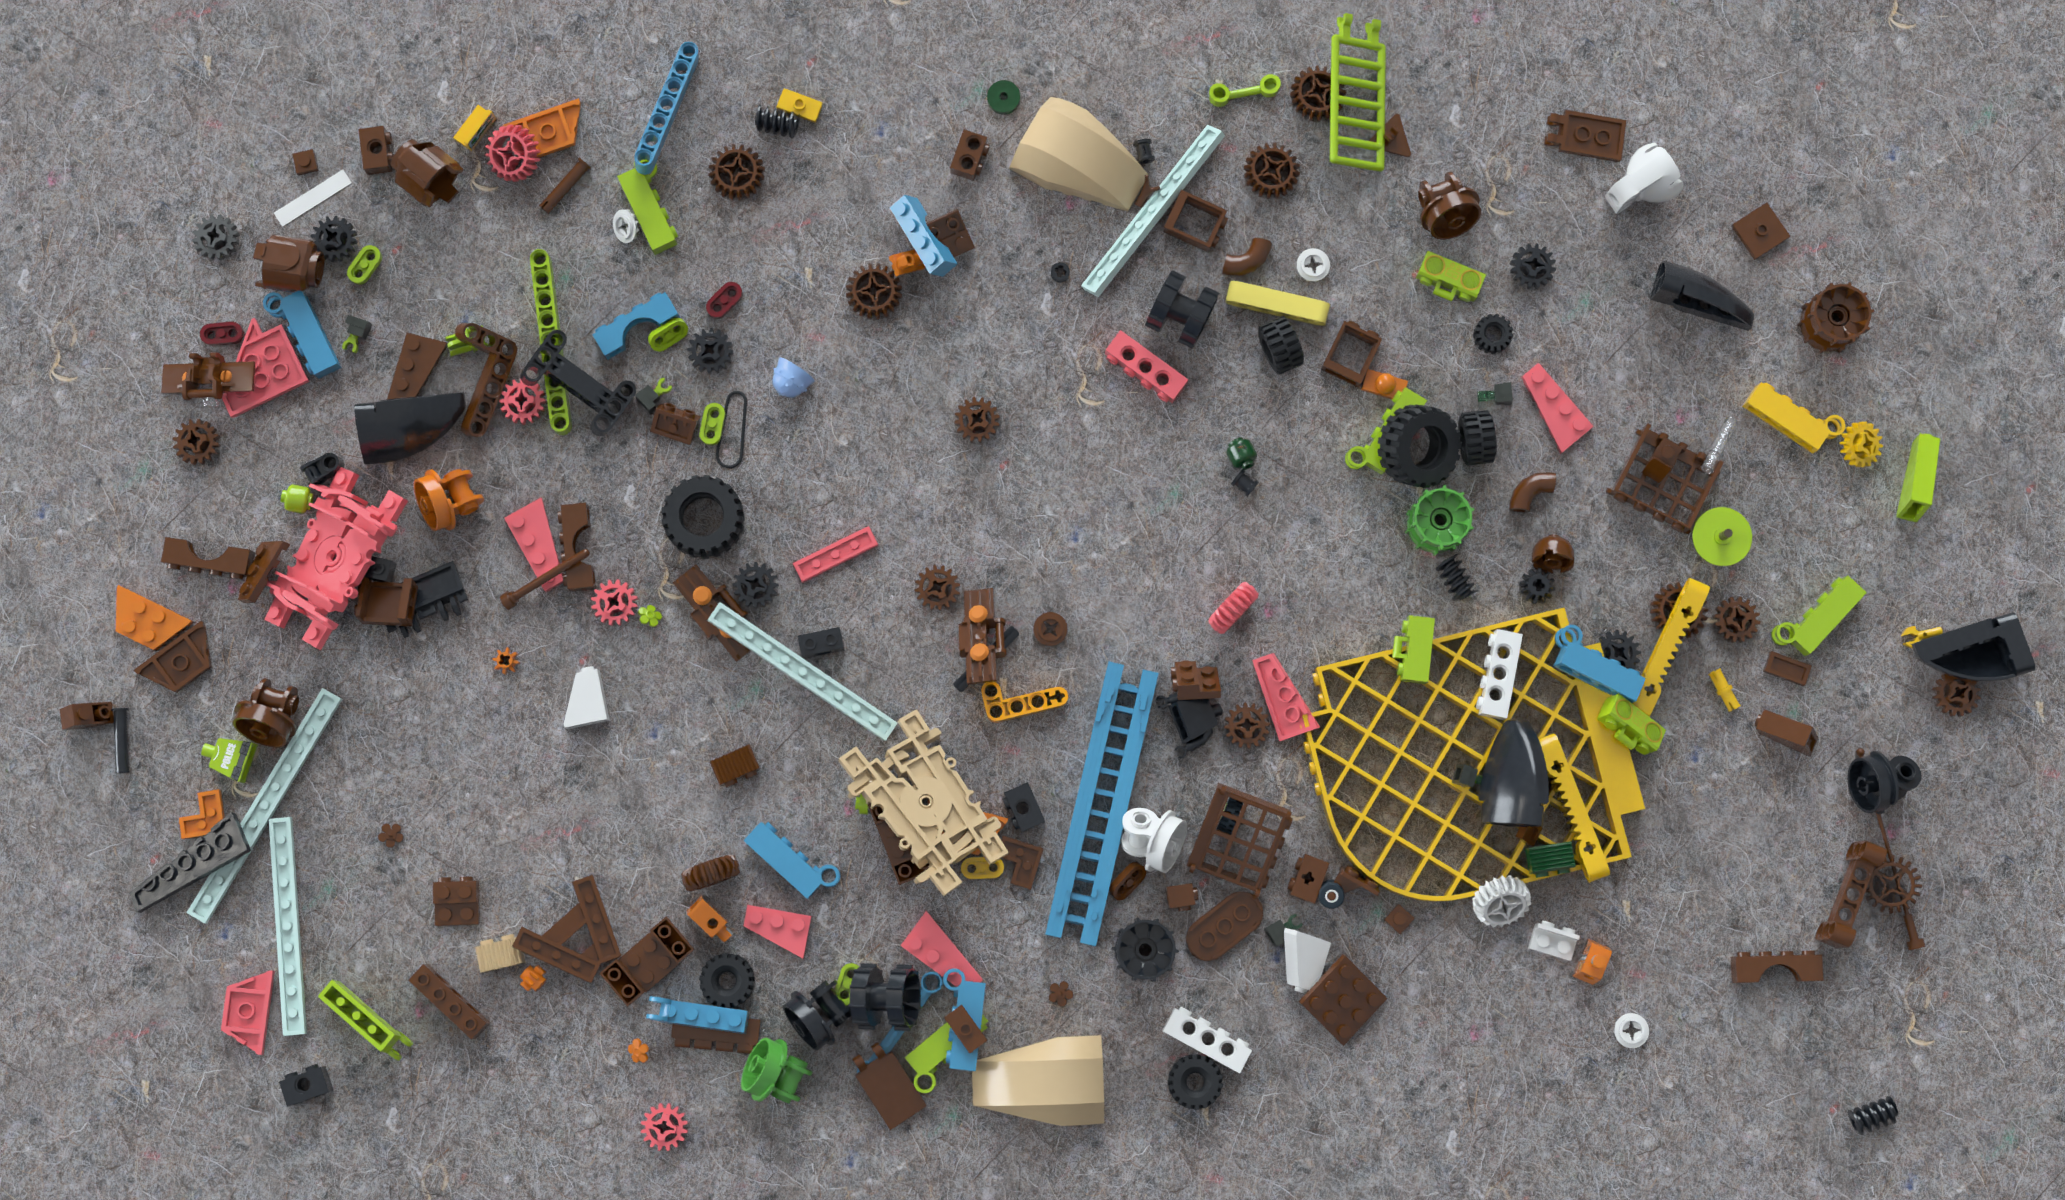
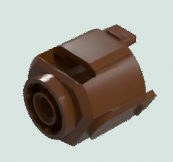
M415 139L408 140L396 151L391 161V167L396 170L395 183L423 206L430 208L440 198L449 204L459 193L452 184L455 182L458 173H462L464 169L457 161L432 142L419 143Z
M273 234L266 240V243L256 244L253 258L263 261L262 280L256 281L255 286L290 293L320 286L324 273L325 258L323 252L317 251V246L313 241Z

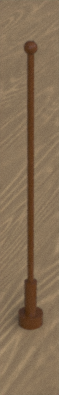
M1858 748L1856 754L1859 757H1864L1865 751L1862 748ZM1876 814L1888 858L1891 862L1892 852L1881 814ZM1891 866L1893 875H1895L1897 869L1895 866ZM1899 876L1895 878L1896 883H1898L1897 879L1899 878ZM1903 904L1905 913L1903 918L1910 941L1906 942L1908 951L1926 947L1924 939L1918 938L1912 914H1909V911Z

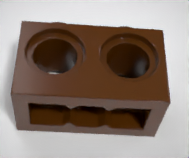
M963 129L950 166V173L972 181L975 180L976 175L980 176L983 168L981 163L982 157L987 156L990 145L987 144V137ZM971 143H978L980 145L976 150H972L968 146ZM964 162H971L973 167L964 169L962 164Z

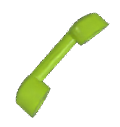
M1268 74L1261 79L1259 86L1229 91L1224 84L1216 83L1210 87L1209 100L1214 106L1223 107L1231 99L1262 94L1264 97H1273L1279 92L1281 81L1276 75Z

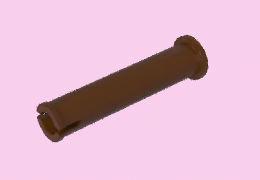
M578 158L576 165L545 200L539 204V207L546 211L547 214H550L586 171L591 170V167L581 158Z

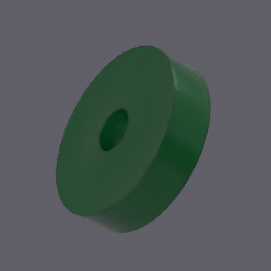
M1007 80L993 83L987 93L988 105L997 114L1007 115L1014 112L1020 104V91L1018 87ZM1006 95L1008 98L1006 100H1001L1000 96Z

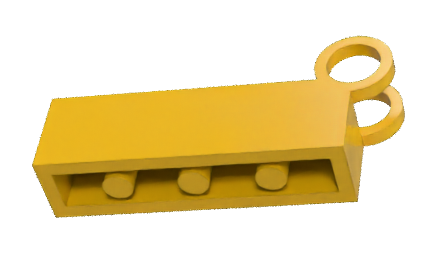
M1760 382L1742 406L1812 454L1819 450L1825 439H1834L1842 434L1846 426L1844 419L1838 415H1831L1825 420L1814 418L1810 415L1809 410L1796 406L1792 403L1793 400L1786 395H1780L1768 383ZM1828 422L1835 424L1836 432L1829 430Z

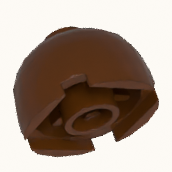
M1552 534L1544 537L1533 547V567L1536 570L1541 568L1544 573L1548 571L1553 574V570H1560V573L1567 572L1574 567V549L1569 541L1559 535Z

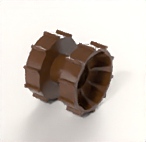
M1851 282L1837 285L1830 283L1825 287L1824 291H1820L1813 296L1810 303H1805L1801 307L1803 312L1797 326L1801 328L1802 335L1805 338L1804 343L1808 342L1811 346L1820 350V354L1824 351H1838L1840 353L1845 349V346L1851 345L1862 333L1865 334L1870 330L1868 325L1871 320V314L1875 311L1870 307L1866 297L1867 292L1862 293L1859 289L1851 286ZM1836 314L1839 317V322L1833 321L1831 315Z

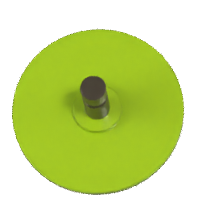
M1717 507L1706 511L1698 518L1693 528L1692 539L1697 553L1705 561L1716 566H1730L1741 561L1749 552L1752 544V530L1745 517L1736 510L1727 507Z

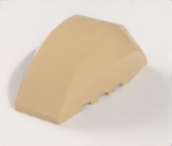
M1050 97L1040 107L1020 141L1009 166V169L1045 189L1063 192V194L1069 196L1074 195L1088 201L1092 200L1124 211H1129L1144 185L1145 175H1149L1116 137L1088 110L1072 102Z
M1101 1035L1055 1037L978 1059L976 1071H972L973 1106L1059 1126L1103 1124L1104 1082Z

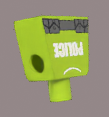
M218 738L215 746L205 743L201 755L211 758L210 768L235 781L245 783L258 744Z

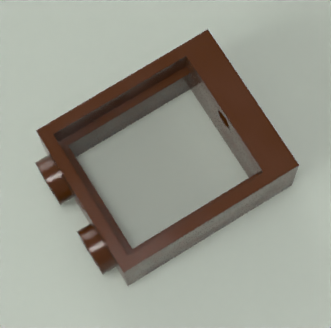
M1181 190L1163 232L1209 253L1211 247L1215 248L1220 237L1217 236L1219 229L1224 230L1229 218L1226 217L1227 210ZM1185 204L1218 218L1207 243L1174 228Z
M1344 321L1321 370L1359 388L1382 338H1379V334L1374 331L1361 329L1360 325L1353 321ZM1344 332L1373 346L1360 373L1331 360Z

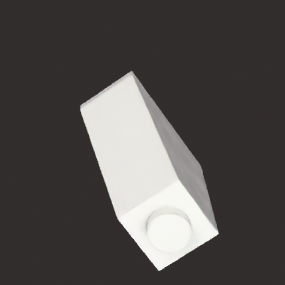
M594 666L581 668V672L575 675L564 720V728L567 730L610 721L600 670L594 669Z
M1285 928L1287 984L1295 986L1294 991L1306 994L1321 978L1331 942Z

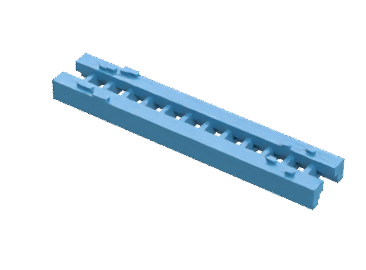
M1108 661L1045 932V935L1061 938L1065 922L1081 925L1084 927L1080 943L1096 946L1122 835V820L1128 809L1159 674L1143 669L1139 688L1127 683L1120 684L1124 665ZM1118 691L1137 695L1134 709L1115 705ZM1113 711L1132 715L1129 729L1110 725ZM1109 732L1127 736L1124 750L1106 746ZM1104 753L1122 757L1119 771L1101 767ZM1099 773L1118 778L1115 792L1096 788ZM1094 794L1113 798L1110 813L1091 809ZM1089 815L1108 819L1105 834L1086 830ZM1084 838L1103 842L1101 853L1097 854L1081 850ZM1079 859L1098 863L1096 874L1092 875L1077 871ZM1074 880L1092 883L1091 896L1072 892ZM1069 901L1087 904L1086 917L1067 913Z

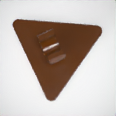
M1395 114L1385 124V134L1383 136L1385 138V152L1410 157L1411 151L1400 115ZM1377 133L1369 141L1376 142Z

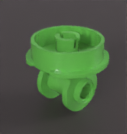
M763 1038L753 1048L746 1061L741 1078V1088L743 1091L750 1093L752 1099L757 1102L763 1101L770 1093L771 1096L786 1103H790L791 1100L799 1102L801 1097L795 1094L798 1083L804 1074L811 1076L813 1071L806 1068L807 1062L789 1055L788 1059H786L787 1043L784 1040L777 1039L773 1041L769 1038Z

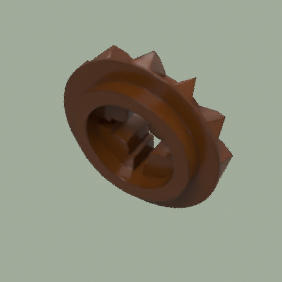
M1046 612L1036 619L1033 630L1036 639L1040 643L1047 646H1055L1065 639L1068 628L1065 619L1055 612ZM1044 622L1050 626L1058 623L1054 629L1056 637L1052 633L1043 635L1047 630Z

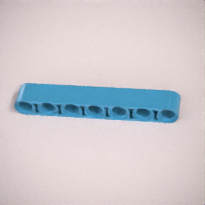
M684 42L680 46L635 152V168L640 174L646 175L653 171L696 69L699 55L698 47L693 42ZM686 53H692V54H694V55H692V56H686L685 54H686ZM682 70V71H685L686 73H685V74H679V73H677V72ZM677 88L678 91L672 92L670 89ZM670 106L671 109L664 110L662 107ZM656 124H663V125H664V126L661 127V128L655 127ZM649 142H655L656 144L653 145V146H650V145H648L647 143H649ZM644 159L649 161L646 164L640 163Z

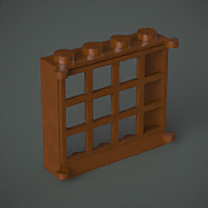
M1647 423L1642 431L1636 430L1635 434L1639 437L1613 488H1607L1606 493L1614 495V499L1619 502H1628L1634 505L1633 508L1641 513L1647 512L1651 514L1654 520L1661 523L1665 521L1671 524L1672 529L1689 535L1690 529L1716 477L1720 474V469L1724 462L1720 460L1714 463L1706 459L1707 455L1705 453L1698 452L1696 454L1687 449V444L1680 442L1678 445L1683 447L1671 467L1673 469L1677 460L1691 466L1685 480L1671 473L1672 469L1660 482L1658 488L1645 482L1646 475L1643 473L1640 479L1628 473L1633 461L1636 460L1644 465L1648 462L1637 455L1642 443L1644 442L1656 450L1663 437H1669L1666 433L1661 432L1657 434L1649 430L1651 424ZM1695 469L1709 475L1703 489L1689 482ZM1625 477L1637 483L1631 496L1619 490ZM1668 477L1682 484L1676 497L1662 490ZM1641 486L1655 492L1649 505L1635 498ZM1686 486L1700 493L1694 506L1680 500ZM1659 495L1673 501L1668 514L1653 508ZM1677 504L1691 510L1686 523L1671 517Z
M1218 783L1206 817L1202 822L1199 835L1195 840L1191 855L1187 860L1186 866L1190 867L1189 872L1193 873L1195 869L1255 891L1254 897L1258 898L1261 888H1266L1270 876H1267L1269 868L1274 869L1278 857L1275 856L1277 849L1281 850L1284 844L1285 837H1282L1284 830H1289L1292 824L1291 810ZM1228 797L1244 802L1239 816L1223 811ZM1248 804L1263 810L1258 824L1243 818ZM1267 812L1282 817L1277 831L1262 826ZM1221 815L1236 821L1231 835L1216 829ZM1240 823L1256 828L1251 842L1235 837ZM1260 830L1275 836L1270 850L1255 844ZM1214 834L1229 839L1224 853L1209 848ZM1233 841L1248 847L1243 861L1228 855ZM1252 849L1268 854L1262 868L1247 863ZM1206 853L1222 858L1219 867L1203 862ZM1226 860L1241 865L1238 874L1223 869ZM1245 867L1260 873L1257 882L1242 877Z

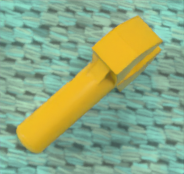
M1915 626L1908 627L1901 636L1911 634L1916 636L1913 641L1903 643V645L1912 648L1911 644L1943 634V630L1941 627L1918 631Z

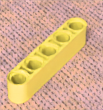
M1230 281L1225 300L1227 304L1279 317L1284 316L1288 319L1318 326L1326 325L1330 304L1325 301L1239 281Z

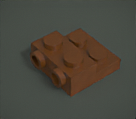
M1188 660L1174 662V667H1171L1173 692H1177L1178 700L1221 698L1217 667L1206 666L1197 668L1196 661Z
M451 877L438 878V882H433L435 926L480 924L479 881H473V877H460V881H451Z

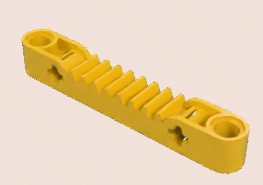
M1692 578L1687 579L1641 675L1646 679L1638 699L1632 703L1649 717L1661 694L1659 683H1663L1664 680L1660 675H1667L1664 667H1671L1668 659L1675 658L1671 652H1678L1675 644H1682L1679 636L1686 635L1682 629L1689 628L1690 626L1687 623H1691L1697 618L1710 590V586ZM1688 607L1690 610L1689 614L1681 612L1682 608L1686 609ZM1651 685L1654 688L1653 691L1647 692L1644 689L1645 686L1649 687Z
M1553 733L1539 738L1546 762L1547 775L1553 779L1551 784L1558 785L1554 789V792L1561 793L1557 800L1564 801L1560 808H1567L1563 815L1570 816L1571 819L1566 823L1574 826L1570 833L1577 834L1573 838V841H1578L1575 845V853L1585 878L1590 883L1609 876L1610 870L1557 736ZM1559 764L1560 768L1552 770L1551 766ZM1586 845H1591L1592 847L1589 852H1584L1583 848Z

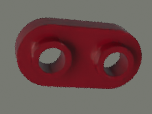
M736 282L725 283L708 300L706 310L710 317L714 319L723 318L741 300L743 292L739 284ZM730 291L736 292L734 297L728 296ZM721 306V310L715 312L714 307Z
M236 322L210 323L204 325L200 330L201 340L209 346L237 344L244 337L243 328ZM237 331L236 336L231 337V332ZM215 332L216 336L210 339V334Z

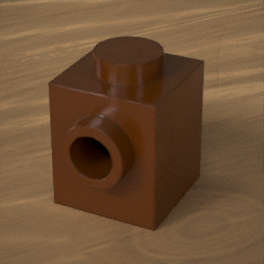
M1192 883L1165 888L1169 909L1178 908V912L1191 910V906L1196 905L1195 900H1199L1197 887H1193Z

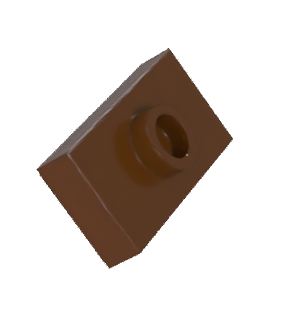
M960 1005L944 1017L969 1053L988 1041L963 1005Z

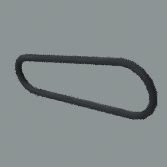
M741 391L731 392L727 396L724 410L725 414H727L729 399L732 395L740 394L744 399L739 460L733 465L723 464L719 459L721 440L717 444L716 460L725 468L738 466L743 458L747 398Z

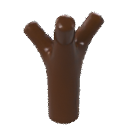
M1145 175L1143 189L1135 205L1141 208L1150 194L1160 190V186L1149 187V175Z

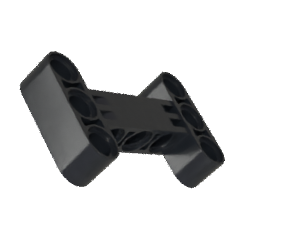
M553 330L548 334L520 374L521 381L527 386H533L545 374L598 413L592 420L590 429L594 435L604 436L631 402L637 388L633 382L628 380L622 381L613 392L559 354L567 342V337L563 331ZM551 338H558L561 342V345H553L551 342ZM539 354H545V355H547L549 361H548V362H542V361L539 359L538 355H539ZM526 371H534L536 373V378H529L526 374ZM621 388H627L630 391V396H624L621 393ZM609 404L616 405L618 408V412H611L609 410ZM597 421H603L606 424V429L598 428Z

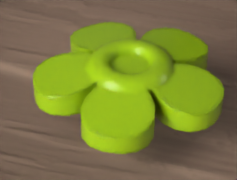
M648 605L646 608L640 607L638 610V614L641 616L639 621L644 625L649 622L651 627L658 625L662 614L658 611L655 612L656 608L652 605Z

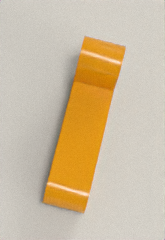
M986 682L981 689L986 715L994 723L1061 708L1068 700V693L1062 687L1045 689L1004 700L1000 686L996 682ZM987 687H995L997 694L994 697H988L985 694ZM1056 692L1064 695L1061 702L1058 703L1057 699L1050 700L1051 705L1047 706L1045 694H1049V698L1055 697ZM1035 697L1042 698L1044 701L1043 706L1040 708L1034 707L1031 703L1032 699ZM1014 702H1020L1023 705V709L1021 712L1015 713L1011 710V705ZM993 707H999L1002 710V715L994 718L990 715V710Z

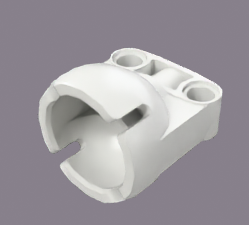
M1650 143L1642 146L1633 154L1627 167L1626 176L1610 188L1605 198L1615 213L1618 214L1635 201L1644 200L1651 203H1661L1672 200L1681 193L1683 182L1679 179L1680 172L1667 151L1662 147H1658L1656 143Z

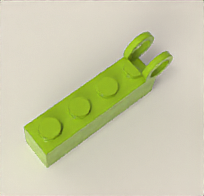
M645 159L640 161V163L642 164L645 162H649ZM656 164L650 175L640 174L634 168L617 176L654 255L678 245L675 240L678 234L674 226L669 227L666 221L670 219L665 207L660 209L658 201L661 199L656 189L651 190L648 184L652 182L651 178L657 174L658 168Z
M1406 387L1402 392L1398 390L1392 399L1394 402L1391 410L1387 408L1381 418L1384 420L1381 427L1376 426L1370 436L1373 438L1371 444H1366L1364 447L1355 446L1351 448L1345 455L1346 465L1355 470L1366 465L1382 475L1385 469H1387L1381 466L1380 460L1382 457L1378 456V449H1380L1378 438L1382 436V432H1380L1382 426L1387 425L1386 420L1390 415L1395 416L1394 412L1399 408L1403 409L1407 405H1425L1427 400ZM1352 452H1358L1362 455L1361 464H1356L1351 460Z
M1848 575L1843 578L1838 577L1830 585L1832 589L1828 594L1824 592L1816 600L1818 602L1814 609L1810 607L1802 615L1804 620L1800 624L1797 622L1795 624L1784 622L1775 626L1771 632L1772 640L1780 646L1791 643L1804 656L1811 654L1867 592ZM1781 628H1785L1789 632L1788 640L1781 637Z
M332 979L318 995L324 1003L380 1052L389 1054L395 1060L400 1061L402 1058L392 1048L398 1040L408 1047L413 1045V1042L406 1035L395 1030L342 982Z
M983 1014L981 1022V1032L988 1028L986 1026L988 1020ZM947 1022L905 1057L918 1073L914 1078V1086L921 1093H929L934 1089L936 1078L933 1073L938 1070L935 1066L941 1061L945 1064L947 1050H952V1042L948 1041L951 1027ZM925 1074L931 1077L932 1086L930 1088L922 1089L918 1085V1078L921 1075Z

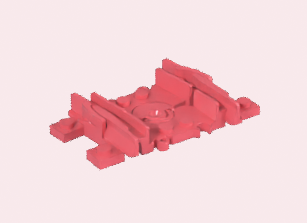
M342 467L336 472L330 487L310 483L309 487L321 492V496L326 499L317 497L315 504L310 502L308 504L318 510L316 513L317 519H310L307 522V527L310 530L306 533L298 552L293 554V557L297 559L296 565L293 567L287 566L288 572L286 575L275 571L274 574L279 575L277 581H268L266 586L270 587V593L275 595V599L264 620L284 629L293 610L306 615V617L313 621L302 640L319 650L323 648L331 632L339 625L326 617L328 612L338 611L343 613L348 605V598L355 599L358 596V591L354 587L361 583L369 567L375 564L371 560L372 554L374 552L381 554V547L387 536L392 537L395 534L397 525L392 523V521H397L408 500L389 490L379 508L373 505L367 507L369 502L351 493L359 475Z

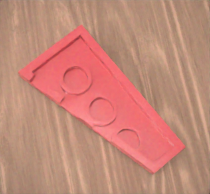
M1539 363L1521 377L1533 401L1536 403L1551 437L1554 438L1560 454L1594 427Z
M542 497L504 518L537 578L560 564ZM561 573L542 585L544 591L547 592L562 584L563 574Z
M1271 653L1252 660L1279 741L1320 728L1276 655ZM1307 714L1309 727L1305 728L1302 715Z
M927 911L901 944L904 949L942 977L950 969H959L964 973L965 981L981 983L983 980ZM952 972L948 975L947 980L957 987L961 984L962 977L959 973Z

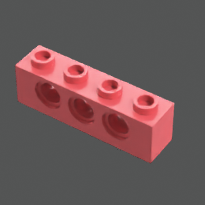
M1121 330L1105 350L1106 359L1113 365L1119 364L1124 368L1123 371L1132 378L1134 376L1141 380L1140 384L1148 390L1152 388L1158 393L1157 396L1166 403L1169 401L1173 404L1188 383L1189 379ZM1125 352H1131L1134 358L1128 361L1122 355ZM1147 364L1150 366L1151 371L1143 373L1139 367ZM1163 376L1168 380V383L1160 385L1156 379Z

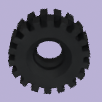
M723 953L709 959L706 965L703 966L702 973L699 976V986L703 996L707 998L708 1002L717 1007L732 1008L743 1004L751 996V992L755 987L754 971L749 962L739 955ZM725 972H731L736 978V983L731 989H724L719 984V978Z
M1190 1054L1181 1057L1173 1064L1168 1074L1167 1081L1170 1094L1177 1103L1188 1109L1199 1110L1207 1108L1216 1102L1215 1100L1220 1096L1221 1089L1223 1088V1077L1219 1067L1214 1061L1203 1055ZM1192 1073H1198L1203 1077L1204 1083L1199 1090H1191L1187 1086V1078Z

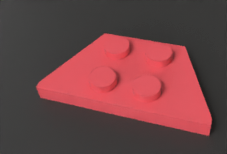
M272 970L229 985L226 989L221 1031L234 1037L238 1042L246 1045L258 1055H264L275 971Z

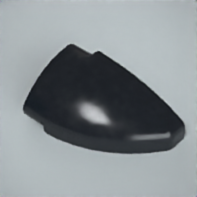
M1668 261L1660 263L1650 300L1671 305L1681 312L1749 331L1752 328L1754 322L1753 311L1730 290L1711 277L1691 268ZM1680 295L1685 296L1687 298V304H1684L1680 301ZM1700 301L1706 302L1708 305L1707 310L1700 307ZM1720 309L1728 312V315H1723Z
M465 392L386 399L378 402L355 404L356 428L364 464L398 461L413 456L436 443L448 433L463 414L466 408Z
M2014 612L1993 619L1989 618L1911 644L1915 656L1920 662L1946 675L1971 681L2005 680L2035 671L2036 668L2021 624Z
M1507 720L1495 738L1485 765L1478 797L1479 801H1484L1482 803L1481 823L1509 827L1543 826L1544 806H1540V804H1547L1549 802L1547 767L1540 741L1527 720Z

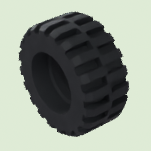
M1416 404L1407 405L1403 409L1399 408L1394 412L1395 416L1390 415L1386 420L1387 425H1383L1380 431L1382 436L1378 438V444H1380L1378 456L1382 457L1380 460L1381 466L1387 468L1385 469L1387 475L1393 477L1399 483L1422 488H1429L1430 486L1440 484V480L1445 481L1450 476L1448 473L1454 471L1456 468L1455 463L1460 459L1459 449H1462V442H1459L1461 434L1460 430H1456V422L1451 419L1448 413L1435 407ZM1424 427L1429 436V449L1424 459L1415 465L1410 456V444L1415 433Z
M695 475L691 476L692 479L681 480V484L677 487L674 485L671 489V494L669 496L666 495L664 500L665 506L662 507L661 511L663 519H661L662 526L667 537L679 551L694 558L702 557V559H709L710 556H721L720 553L725 550L728 552L732 549L731 545L738 542L740 539L739 535L743 533L744 529L743 521H745V514L737 493L728 483H724L722 479L717 477L711 478L710 475H704L703 477ZM700 498L713 499L721 506L723 511L721 526L714 533L707 536L692 534L685 527L683 520L684 512L689 504Z

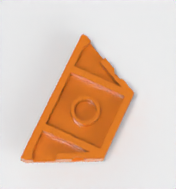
M578 98L509 122L503 126L506 127L513 124L514 127L515 125H520L522 129H529V134L535 135L533 141L539 142L536 149L541 150L537 154V157L540 158L575 145L581 102Z
M120 585L117 586L116 632L150 649L158 650L167 640L173 639L178 635V632L193 623L192 620Z

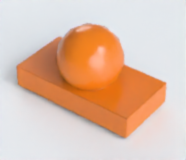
M1368 369L1361 390L1393 399L1398 390L1402 392L1407 387L1408 381L1394 377L1389 373H1380Z

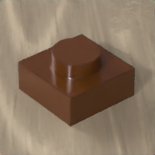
M313 149L292 154L298 176L319 171Z
M1541 826L1519 827L1516 837L1533 847L1543 828Z
M1397 904L1385 917L1384 921L1398 934H1401L1415 918L1400 904Z

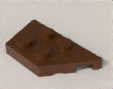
M200 621L134 669V672L177 693L212 667L205 623Z

